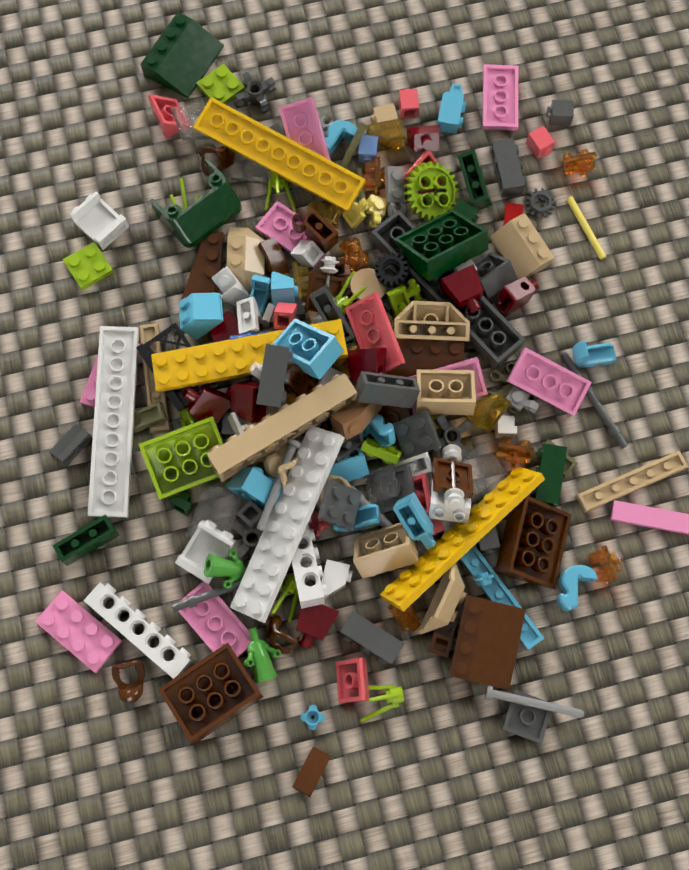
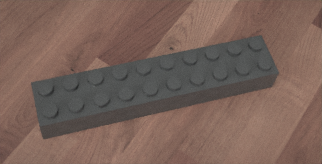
M399 210L371 231V242L382 254L387 253L389 255L390 252L394 254L399 253L400 256L405 258L410 269V275L407 276V279H415L416 284H419L420 293L427 301L450 302L456 308L440 288L442 278L458 270L453 268L430 281L415 270L394 242V238L416 228ZM393 264L399 270V266ZM482 295V298L477 300L481 306L478 311L471 313L467 305L458 310L470 321L469 341L467 342L496 370L522 348L526 339Z

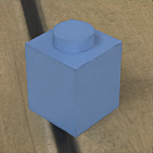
M362 135L359 144L358 163L365 165L376 164L378 136Z

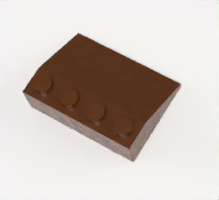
M397 339L405 364L387 372V375L409 377L416 375L417 369L433 370L464 361V341Z
M530 496L523 499L508 514L495 572L510 578L555 589L572 514Z
M466 595L449 676L509 690L526 609Z
M226 643L158 689L188 740L194 745L263 698L262 693L229 643Z

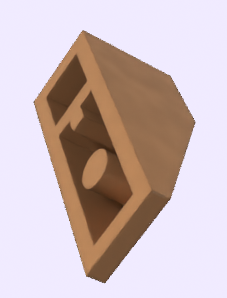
M356 401L330 415L333 431L345 437V440L352 438L366 428L381 410L382 405Z

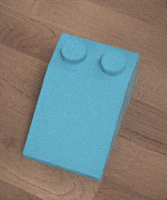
M295 318L273 343V345L290 347L289 352H293L292 364L298 365L303 372L319 380L344 351L335 336Z

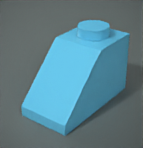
M272 272L271 295L273 305L277 306L278 302L295 303V297H299L298 286H294L293 278L278 272Z

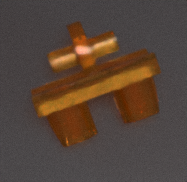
M584 149L577 156H573L571 153L564 154L562 161L564 176L578 172L581 177L586 176L587 170L595 169L596 153Z
M375 157V161L365 162V174H374V177H365V189L375 190V195H380L381 181L385 185V167H383V171H380V157Z
M354 237L352 241L345 239L340 244V251L345 253L343 258L344 264L349 266L351 273L352 271L357 272L360 266L364 267L369 261V255L362 250L358 238Z
M504 436L496 451L497 458L511 462V468H515L516 463H530L534 453V448L531 447L530 441L521 440L519 445L512 444L513 439L511 437Z
M607 545L601 546L589 554L590 563L592 565L601 563L603 569L595 571L598 577L596 582H607L609 584L618 580L616 573L621 572L619 564L624 563L623 558L617 559L615 552L609 554Z
M393 605L388 606L389 611L404 632L408 629L414 632L421 626L418 621L420 619L411 605L404 612Z

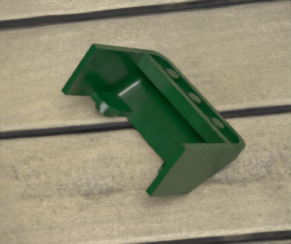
M208 158L205 160L210 175L208 177V185L212 190L183 210L176 204H171L162 209L153 198L150 200L156 217L187 248L196 246L242 210L241 202L226 177Z

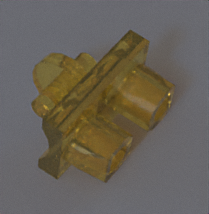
M292 262L293 277H291L290 273H285V276L294 279V285L298 286L299 297L302 300V295H307L308 282L300 283V278L309 277L308 265L298 266L297 262Z

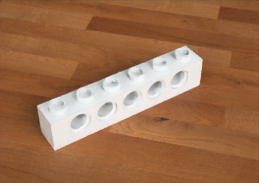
M308 524L299 545L306 544L308 546L305 549L297 548L292 559L301 609L325 604L324 597L328 596L326 585H321L320 578L324 577L322 566H317L316 559H320L318 548H313L312 541L316 540L314 530L309 529ZM305 562H310L311 566L305 568L302 567V564ZM310 580L316 582L313 586H307L305 584Z
M100 582L85 598L84 602L173 679L185 672L193 662L189 659L191 654L183 647L179 650L174 646L176 643L174 639L168 634L164 637L159 633L161 630L159 626L153 621L150 624L145 621L146 615L139 609L134 611L130 608V601L124 596H121V598L116 596L114 593L117 590L109 583L104 585ZM109 599H114V606L107 609L106 602ZM129 612V619L121 622V614ZM143 624L144 632L136 635L135 628ZM158 637L159 645L156 648H151V639ZM173 650L175 653L173 660L166 661V652Z

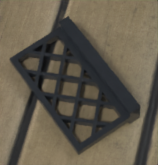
M174 323L145 344L137 346L136 349L154 374L151 354L157 352H154L151 345L155 342H163L162 352H165L167 343L176 345L175 350L179 349L180 346H192L178 325ZM175 329L178 333L177 342L167 341L169 333ZM212 382L208 387L214 389L218 385L216 382ZM196 385L195 387L190 386V388L195 389L194 391L196 392L199 390V385ZM181 388V391L179 389L165 391L177 411L181 412L187 408L190 401L183 397L185 388Z

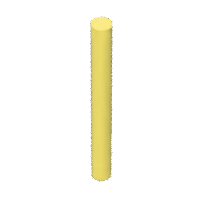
M573 196L568 197L566 201L600 260L606 258V254Z

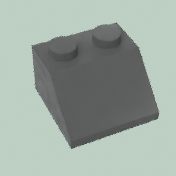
M492 252L474 263L483 288V296L486 298L495 296L503 287L517 279L511 261Z

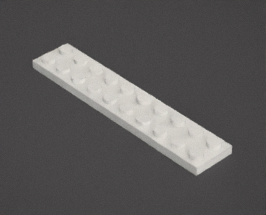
M100 326L88 501L89 517H102L106 514L108 517L128 518L138 350L136 347L139 345L138 327Z
M315 426L308 428L295 457L297 458V463L290 469L287 475L286 485L282 487L283 490L273 507L230 608L263 623L266 622L345 437Z

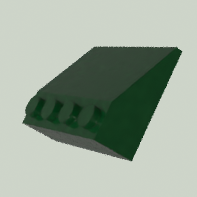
M177 12L141 62L143 75L188 99L197 87L196 82L201 80L224 48V44L193 19Z
M454 209L394 238L395 244L411 265L428 281L489 250L488 231Z

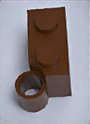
M313 208L305 215L303 213H296L292 217L293 230L297 233L305 231V235L325 254L338 243V232ZM301 221L303 224L298 225L296 222Z

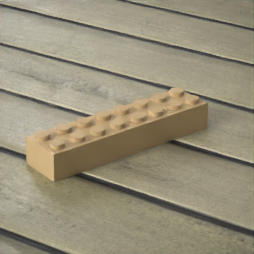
M346 374L334 375L327 384L317 385L310 394L300 395L293 404L283 405L276 414L266 415L259 424L249 425L242 434L238 436L237 434L232 435L226 440L225 444L221 446L218 444L212 447L207 456L220 481L227 480L240 472L244 467H249L284 446L288 439H296L306 433L310 426L316 427L329 419L331 414L354 403L357 391Z

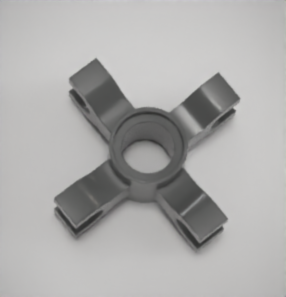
M248 71L243 73V83L247 87V91L235 95L237 99L236 104L241 108L246 103L251 102L252 104H258L263 114L268 112L269 108L267 106L269 104L264 98V94L276 90L274 86L275 81L271 77L261 84L259 81H253Z
M439 415L433 419L442 432L439 439L441 447L431 451L436 452L445 445L454 444L461 448L462 457L468 454L460 440L461 434L473 427L470 421H464L455 428L449 426L444 415ZM449 431L454 434L452 442L447 439Z
M235 521L231 528L243 537L244 543L237 550L238 559L243 561L250 549L255 550L263 531L258 530L257 527L247 530ZM251 535L258 537L257 542L253 544L248 543L247 539Z

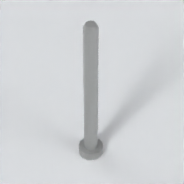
M288 439L286 444L289 446L281 465L291 462L296 448L299 449L301 446L300 442ZM279 473L257 525V529L260 531L265 529L282 486Z
M490 685L486 687V700L495 698L578 718L584 717V711L581 709L494 690L493 686Z

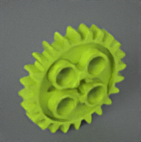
M432 161L421 163L420 166H415L414 170L409 172L411 177L406 178L409 184L403 186L408 189L407 192L403 193L408 195L405 202L411 203L408 209L414 208L412 214L419 213V219L424 218L425 221L432 220L453 209L452 206L457 204L454 200L460 197L456 195V192L460 189L455 188L458 181H453L455 174L449 175L451 169L445 170V164L439 166V162L432 163ZM438 178L441 181V185H439L437 182ZM421 179H423L425 183L424 187L421 184ZM445 189V191H446V192H438V193L418 194V191H426V190H431V191H433V190ZM423 197H424L425 200H426V205H424V203H423V201H422V200H423ZM439 197L442 198V204L439 202Z

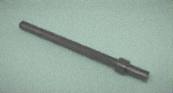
M562 353L560 357L568 369L583 377L568 353ZM589 387L586 396L609 429L608 433L611 437L615 438L621 449L626 448L628 444L621 435L622 431L618 425L615 426Z
M242 579L234 582L229 589L221 586L196 596L194 594L190 595L185 600L172 604V610L176 612L187 607L193 608L198 606V603L236 590Z

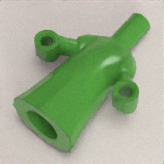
M235 549L228 550V556L232 557V560L211 553L208 554L204 565V576L229 578L223 581V588H231L232 584L240 580L245 574L247 568L244 567L242 560L238 559Z
M256 627L249 628L251 642L247 647L248 657L244 661V665L246 667H253L255 683L277 677L278 675L275 672L268 652L271 653L273 658L281 656V651L270 647L266 641L259 639Z

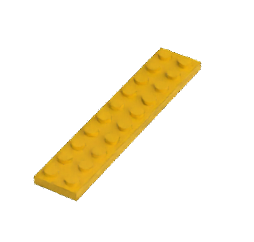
M212 97L193 126L195 131L228 147L232 151L278 174L347 213L366 183V179Z
M341 319L311 324V326L336 337L344 350L338 359L348 357ZM284 330L151 354L156 391L164 392L252 375L250 367L253 363H263L266 343L273 344ZM287 364V368H291L293 364Z
M519 466L513 469L508 477L500 481L495 489L486 494L482 501L471 508L468 523L456 522L449 531L442 535L434 547L428 549L421 557H418L417 563L412 564L407 570L401 572L393 583L385 587V590L380 594L383 600L404 612L545 480L542 473Z

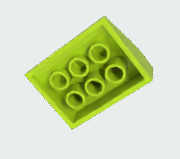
M213 416L138 444L159 500L169 498L219 478L209 463L207 456L212 447L218 444L220 446L223 445Z

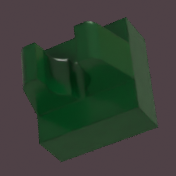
M184 491L180 497L174 495L170 501L171 508L189 516L192 511L190 503L192 500L191 494Z

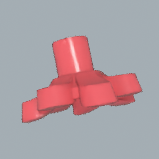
M317 511L314 512V515H311L312 523H308L309 529L314 530L315 537L320 536L321 530L328 529L329 527L328 522L318 519L319 512Z

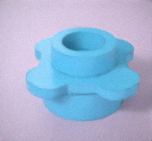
M488 571L476 573L472 580L476 582V586H485L492 583L491 578L494 575H491Z
M310 705L309 710L301 714V720L308 724L310 730H315L317 725L325 720V715L317 710L316 705Z

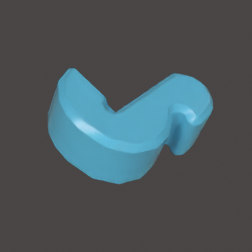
M337 120L329 125L325 140L330 157L342 138L351 143L357 131V127L351 122Z
M254 275L251 278L252 290L249 297L253 296L263 317L271 298V279Z
M585 340L576 343L572 348L575 366L580 368L593 367L599 364L603 366L610 365L617 360L614 345L611 343L587 346Z
M376 414L362 431L363 437L370 433L382 447H389L396 441L394 426L392 423L385 424L383 416Z
M367 504L358 507L353 530H347L334 524L333 529L335 531L348 532L361 530L367 526H377L381 522L379 506Z
M585 565L570 566L561 573L559 587L563 593L559 594L556 598L557 605L561 610L570 611L578 606V581L593 582L598 579L596 572L592 568Z

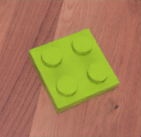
M224 64L196 82L198 89L208 99L212 97L223 104L235 99L236 94L246 91L245 86Z
M95 241L62 259L82 291L114 273Z

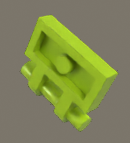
M415 279L408 280V289L402 284L386 292L395 318L411 303L410 297L413 296V301H424L420 296L419 284H416Z
M369 437L365 439L361 447V451H364L367 456H376L390 465H397L403 453L401 450L396 449L397 447L394 445L382 447L376 440Z

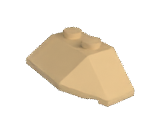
M230 227L227 239V267L249 293L252 289V276H265V257L258 247L259 243L265 240L249 228Z
M412 301L394 318V334L398 339L469 341L470 321L450 302Z
M456 563L444 573L417 633L424 634L446 626L450 621L454 622L458 614L455 608L458 603H463L467 594L463 592L465 586Z

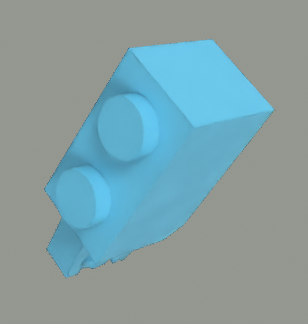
M452 84L450 91L443 93L437 125H440V132L457 134L458 128H462L464 117H460L461 112H465L466 102H463L462 85Z
M413 492L398 500L393 510L411 540L421 541L427 550L434 547L436 544L432 536L434 535V525L416 494Z

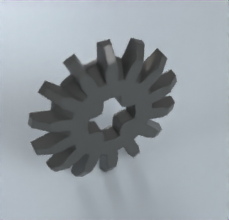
M537 188L534 189V194L530 191L529 195L531 197H525L529 202H524V205L530 206L526 210H533L531 215L537 212V218H540V213H542L544 218L547 217L546 213L551 215L552 212L550 210L556 209V207L552 206L557 204V201H552L555 196H549L550 191L548 190L545 193L544 188H541V192H538ZM538 200H540L541 202H545L543 204V207H540V205H536Z

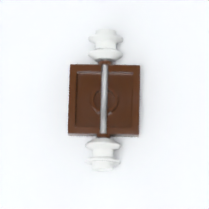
M325 256V259H321L324 267H321L320 270L324 272V275L309 273L305 311L318 312L310 299L311 293L328 285L335 298L345 284V278L332 276V274L338 272L335 268V264L339 263V261H336V257ZM320 315L314 317L317 323L324 322Z
M450 444L442 449V459L434 457L432 461L433 491L445 493V506L456 510L464 506V497L472 498L474 494L472 465L461 463V448Z

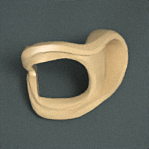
M269 454L264 460V469L275 479L279 473L282 487H285L287 482L285 470L293 468L297 463V458L293 457L291 462L281 465L284 459L283 455Z

